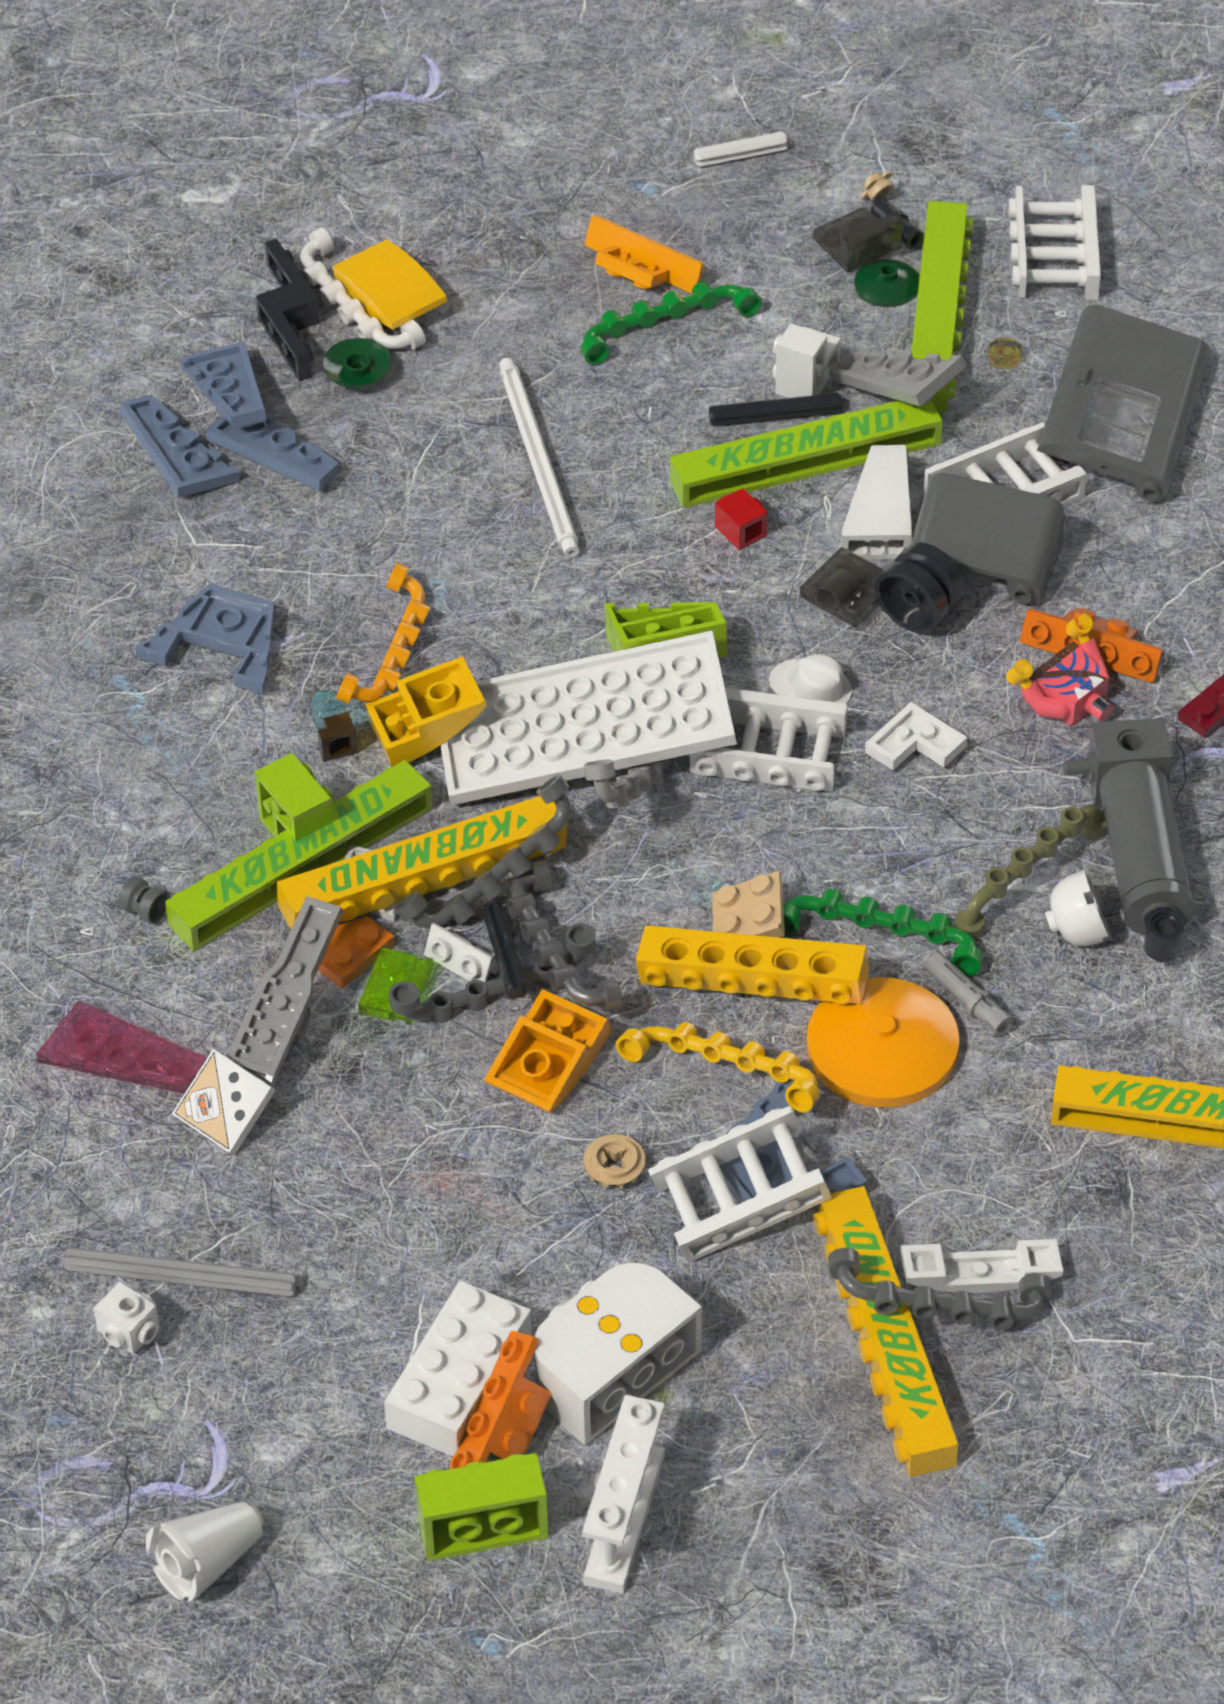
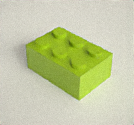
M537 1453L527 1455L513 1454L501 1460L485 1463L479 1461L472 1462L464 1467L448 1470L434 1469L425 1474L414 1476L418 1523L427 1562L548 1538L547 1494Z

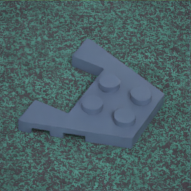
M209 584L179 609L180 615L170 623L164 622L156 629L154 637L148 642L142 640L135 648L136 658L163 666L167 665L180 641L242 657L243 659L233 675L234 686L263 694L266 689L275 605L273 601Z
M787 1081L784 1083L777 1082L774 1085L773 1091L765 1099L761 1098L753 1106V1111L741 1123L737 1122L732 1128L739 1125H748L763 1118L774 1109H783L790 1106L785 1098V1092L790 1084ZM777 1140L755 1150L771 1188H776L792 1180L793 1177ZM741 1156L719 1166L731 1194L739 1204L757 1195ZM849 1157L820 1171L830 1193L865 1186L867 1190V1179ZM804 1163L807 1172H812V1171L808 1168V1166Z

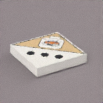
M213 1049L172 1114L229 1153L235 1155L276 1089Z

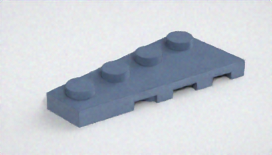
M244 341L179 358L182 370L234 429L252 427L258 422L267 420Z
M147 395L120 402V414L177 498L240 482L241 471L234 465L227 466L222 461V455L214 448H206L199 442L200 436L192 429H185L178 424L179 418L155 397Z

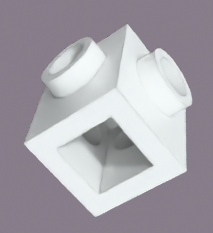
M121 1282L93 1308L97 1331L102 1333L112 1346L116 1348L121 1346L132 1354L143 1344L150 1343L160 1328L157 1306L152 1298L142 1292L138 1294Z

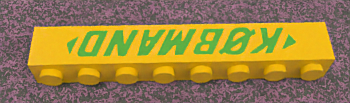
M538 796L277 881L278 907L290 929H292L306 896L341 907L343 915L340 922L352 920L357 916L375 910H383L395 903H400L416 891H419L423 896L445 887L455 886L460 882L478 877L483 872L491 869L501 861V858L508 851L524 842L537 827L547 823L555 815V803L545 804L542 798ZM567 823L556 834L560 839L559 844L545 854H552L566 848ZM538 848L528 859L530 860L545 854H542Z
M1058 1065L1050 1125L1224 1149V1087L1202 1085L1196 1082L1165 1080L1153 1076L1128 1075L1117 1071L1106 1072L1084 1069L1079 1066Z
M865 1186L830 1193L832 1199L819 1204L818 1212L813 1213L816 1232L818 1236L824 1235L827 1242L824 1245L827 1263L828 1256L832 1251L839 1248L854 1249L860 1255L861 1272L855 1277L857 1280L871 1285H875L880 1281H891L895 1283L897 1288H901ZM835 1279L840 1299L846 1298L849 1308H847L849 1326L852 1331L858 1330L861 1338L858 1341L861 1360L864 1364L869 1363L872 1373H870L872 1391L875 1397L881 1396L884 1406L881 1407L884 1425L887 1430L893 1429L896 1439L893 1440V1447L898 1463H905L909 1477L957 1467L958 1442L909 1307L898 1304L896 1312L888 1315L879 1314L874 1310V1301L852 1296L846 1292L839 1280Z

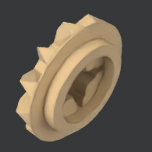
M620 1134L605 1135L595 1139L586 1148L583 1157L584 1170L589 1174L591 1182H600L604 1189L608 1185H617L622 1189L625 1183H636L640 1173H644L645 1153L640 1144L628 1136ZM608 1159L614 1162L621 1159V1167L618 1168L615 1165L608 1167Z

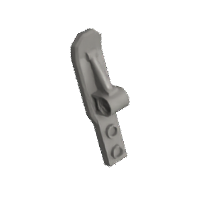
M306 896L277 962L262 976L226 1056L271 1087L274 1086L294 1037L302 1038L308 1028L311 1018L309 1003L313 997V980L343 915L341 907Z

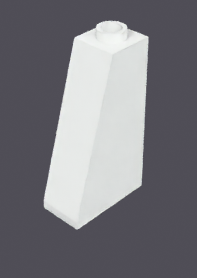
M871 445L842 528L841 560L895 559L911 544L912 529L906 445Z

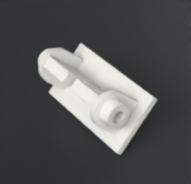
M435 923L431 924L424 952L425 956L468 981L481 980L487 982L489 973L497 974L499 972L494 953H490L479 946L471 945V941L455 933L451 927L444 928Z

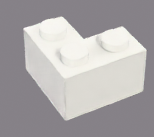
M790 323L783 335L779 334L773 345V354H776V363L772 372V377L775 379V393L788 398L819 395L831 377L829 370L840 361L841 338Z

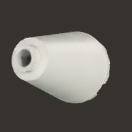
M239 1502L162 1522L151 1527L146 1535L147 1554L155 1553L158 1565L153 1567V1570L164 1588L176 1599L182 1600L188 1597V1601H192L209 1588L262 1537L264 1520L256 1507L250 1506L245 1502Z

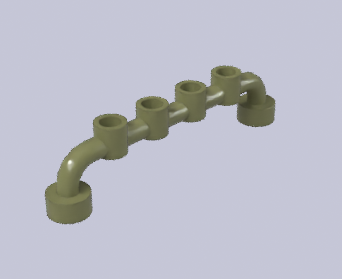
M1087 804L1080 809L1077 807L1065 808L1061 813L1059 826L1055 829L1052 827L1040 828L1036 833V843L1030 849L1026 847L1014 849L1011 853V863L1007 868L994 867L987 871L985 885L972 896L966 908L957 913L954 927L968 932L975 940L979 939L984 933L985 918L980 912L984 905L992 898L1000 899L1007 894L1008 885L1017 878L1030 876L1033 865L1041 858L1053 857L1057 853L1058 845L1067 837L1075 838L1082 834L1084 837L1093 840L1103 838L1108 832L1104 811L1095 804Z

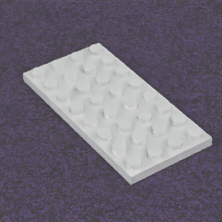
M713 631L476 681L487 706L464 729L443 743L441 751L451 805L539 787L558 774L565 781L585 777L584 764L591 761L610 759L614 762V769L619 770L735 745L737 742Z

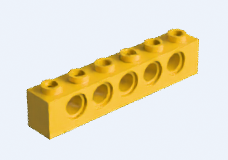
M645 925L636 956L640 984L656 987H679L690 990L722 991L729 994L743 993L763 997L796 998L803 1001H827L837 1004L861 1005L870 970L866 945Z

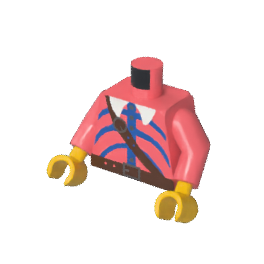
M1085 613L1078 617L1082 630L1078 628L1074 619L1069 621L1066 626L1068 635L1079 640L1080 643L1078 645L1072 641L1034 671L1029 661L1020 659L1006 674V679L1011 685H1021L1020 692L1025 697L1024 701L1030 704L1037 715L1059 719L1069 725L1077 724L1089 713L1099 721L1104 722L1114 710V704L1106 699L1109 674L1094 638H1089L1088 636L1093 622L1090 616Z

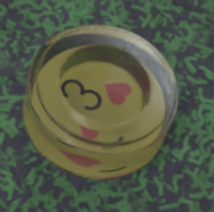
M1007 337L997 338L988 346V361L996 368L1011 369L1016 367L1021 361L1022 347L1014 339Z

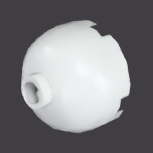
M1086 870L1062 879L1053 888L1050 895L1051 910L1045 912L1052 933L1060 931L1067 942L1076 946H1091L1112 939L1107 919L1103 917L1099 897Z

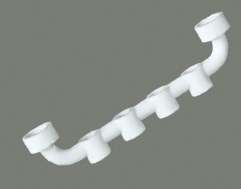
M320 227L309 234L310 242L300 252V262L304 267L303 271L307 276L310 288L318 284L322 286L319 292L327 306L335 303L340 305L337 311L341 320L346 325L354 321L359 324L356 326L359 338L374 340L388 349H400L408 346L414 350L426 343L421 327L414 320L400 326L401 334L396 336L386 334L379 321L375 317L371 318L364 311L359 300L356 298L352 299L346 293L342 283L337 279L334 281L328 274L325 266L320 261L316 262L313 259L315 253L323 257L334 250V243L328 232Z

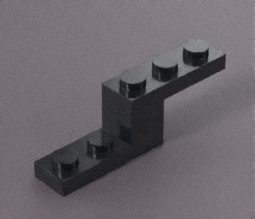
M276 238L265 242L267 267L280 287L256 295L258 321L298 381L301 382L312 378L311 363L314 362V356L310 346L307 343L303 344L300 340L298 331L320 323L319 309L322 308V300L318 291L310 288L305 272L302 269L298 270L295 266L290 250L284 249Z

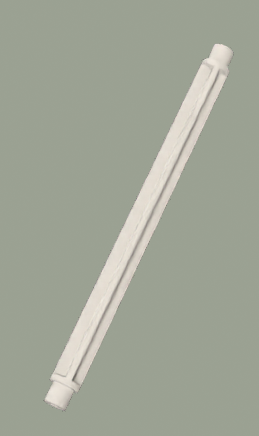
M504 358L499 362L501 380L504 383L558 540V545L563 549L566 557L573 558L579 554L578 537L572 526L525 391L519 368L515 366L513 359Z

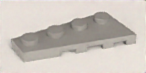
M851 351L833 366L829 372L834 382L922 406L929 402L934 394L966 368L967 365L963 355H952L949 360H941L939 354H927L925 359H914L912 353H900L888 358L886 352Z

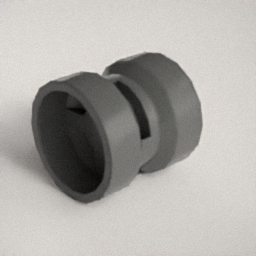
M132 876L126 881L120 891L118 907L128 913L136 912L141 920L149 924H155L166 912L165 901L170 899V895L166 890L158 886L150 887L145 879L139 876Z

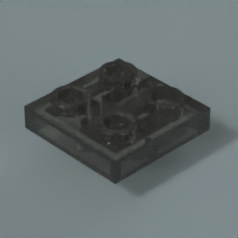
M841 547L800 586V597L857 628L880 605L876 598L874 586L876 578L884 570Z

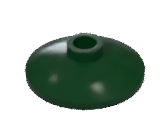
M879 259L863 265L857 271L854 287L859 297L869 304L879 307H897L910 302L917 296L920 277L917 271L907 263L894 259Z
M351 338L340 341L328 349L323 358V369L326 376L340 386L363 388L379 382L386 376L390 369V356L388 351L376 341L365 338Z

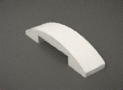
M1057 1239L1018 1240L1016 1250L942 1253L941 1244L901 1245L900 1249L906 1283L917 1287L929 1286L936 1291L952 1293L958 1291H967L969 1293L1019 1289L1020 1279L1028 1274H1043L1050 1280L1063 1275Z

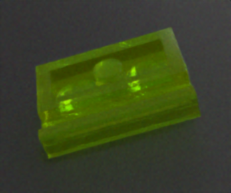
M381 947L358 1003L359 1014L390 1021L401 1019L405 1020L406 1024L411 1025L413 1019L397 1014L390 1008L389 990L398 982H411L418 987L421 1001L434 968L433 958L421 960L417 959V955Z

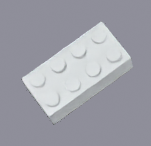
M459 1280L384 1401L386 1428L453 1456L459 1448L467 1430V1423L475 1412L483 1394L485 1382L491 1376L499 1358L501 1346L507 1340L509 1333L516 1331L532 1336L531 1309Z

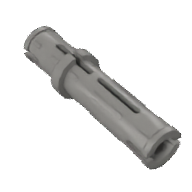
M939 949L930 951L924 957L922 968L935 977L942 986L964 1004L966 1012L972 1018H978L997 1037L1004 1035L1010 1030L1013 1025V1018L993 1001V996L987 990H981Z

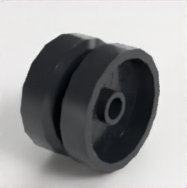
M917 542L908 545L894 559V562L876 578L874 589L882 609L895 623L908 631L923 634L930 633L939 626L947 617V614L964 599L967 587L960 568L947 553L934 545Z

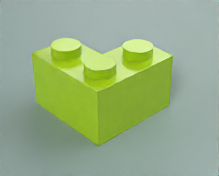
M293 753L254 771L259 818L274 837L287 830L292 838L298 841L333 822L332 806L335 802L332 793L325 785L320 786L315 780L307 763L302 764Z

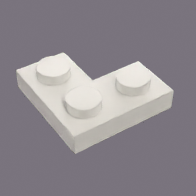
M910 702L865 743V753L892 770L915 750L945 767L967 747V737Z

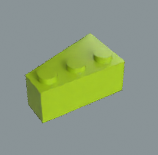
M671 602V608H649V603H637V608L616 609L615 603H604L606 637L613 652L713 631L718 658L728 656L726 621L716 602Z

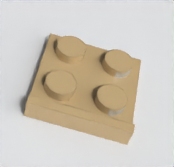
M780 871L767 875L760 874L751 880L736 885H725L719 890L712 892L713 932L779 938L785 936L783 883Z

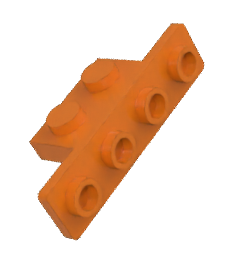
M1032 608L1026 612L1020 636L1021 643L1056 654L1072 641L1078 645L1080 643L1079 640L1068 635L1066 626L1069 621L1074 619L1078 628L1082 630L1078 617L1085 613L1090 616L1093 622L1088 636L1089 638H1094L1106 669L1147 682H1153L1156 679L1163 650L1160 647L1137 641L1138 629L1129 627L1128 622L1116 618L1109 620L1095 617L1096 614L1093 611L1083 608L1070 610L1063 618Z
M516 1331L509 1333L507 1340L501 1346L500 1355L491 1376L485 1382L483 1394L475 1412L467 1423V1430L459 1448L451 1459L449 1469L464 1467L472 1462L479 1461L485 1463L489 1454L499 1459H505L513 1454L525 1455L551 1397L549 1390L523 1377L538 1345L539 1340L537 1338Z

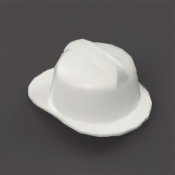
M813 654L802 659L787 660L778 664L769 676L770 688L777 695L847 704L852 694L851 683L843 674L840 664L831 656L824 654Z

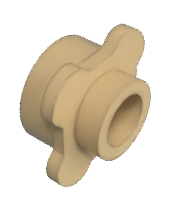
M886 171L881 175L877 172L868 177L864 182L865 191L861 194L862 199L870 198L874 202L878 198L881 200L882 197L885 198L894 187L889 181L892 173Z

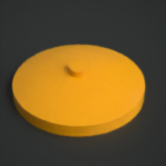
M887 977L867 978L861 1005L821 1001L812 1013L808 1024L807 1054L811 1067L817 1077L837 1095L865 1106L898 1107L923 1100L945 1084L953 1073L958 1059L959 1030L949 1008L931 991L902 979Z

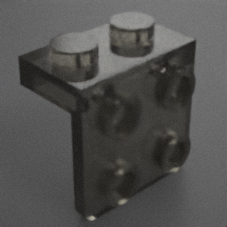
M859 208L813 230V239L849 273L901 249L903 219L896 212L877 219L868 209Z

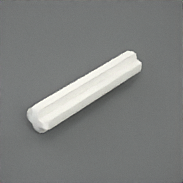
M780 131L699 147L694 150V160L698 167H704L785 151L788 141L785 133Z

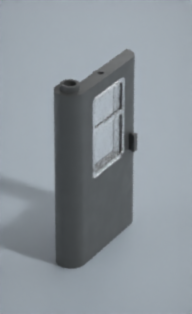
M1087 306L1081 313L1037 451L1090 468L1101 474H1107L1134 483L1136 493L1146 501L1157 502L1165 499L1169 493L1210 356L1209 346L1199 338L1104 306Z

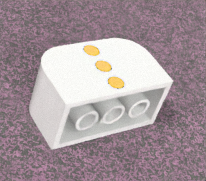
M643 1263L620 1264L603 1273L595 1281L590 1280L580 1288L578 1294L565 1304L557 1305L535 1333V1338L539 1340L534 1351L535 1383L551 1392V1397L545 1410L586 1446L617 1421L624 1395L644 1399L702 1352V1306L660 1270Z

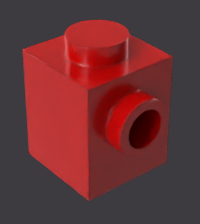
M744 488L725 495L715 502V527L739 551L767 536L768 512L764 509L760 500L756 497L753 498Z

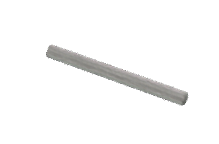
M73 1247L67 1248L64 1255V1268L69 1271L289 1297L294 1295L297 1285L294 1273Z

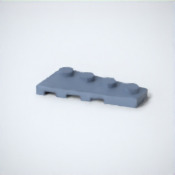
M266 410L267 420L258 422L252 427L234 429L222 416L207 428L206 440L320 491L339 474V463L312 443H303L298 440L297 433L290 427L284 429L274 422V416Z

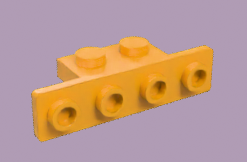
M594 215L590 219L584 244L586 247L598 251L595 264L606 268L605 271L608 274L616 277H626L632 280L635 286L642 289H651L667 282L691 294L693 287L700 282L704 269L703 262L601 216Z

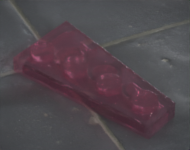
M79 1000L36 1053L38 1063L185 1094L206 1061L205 1057Z

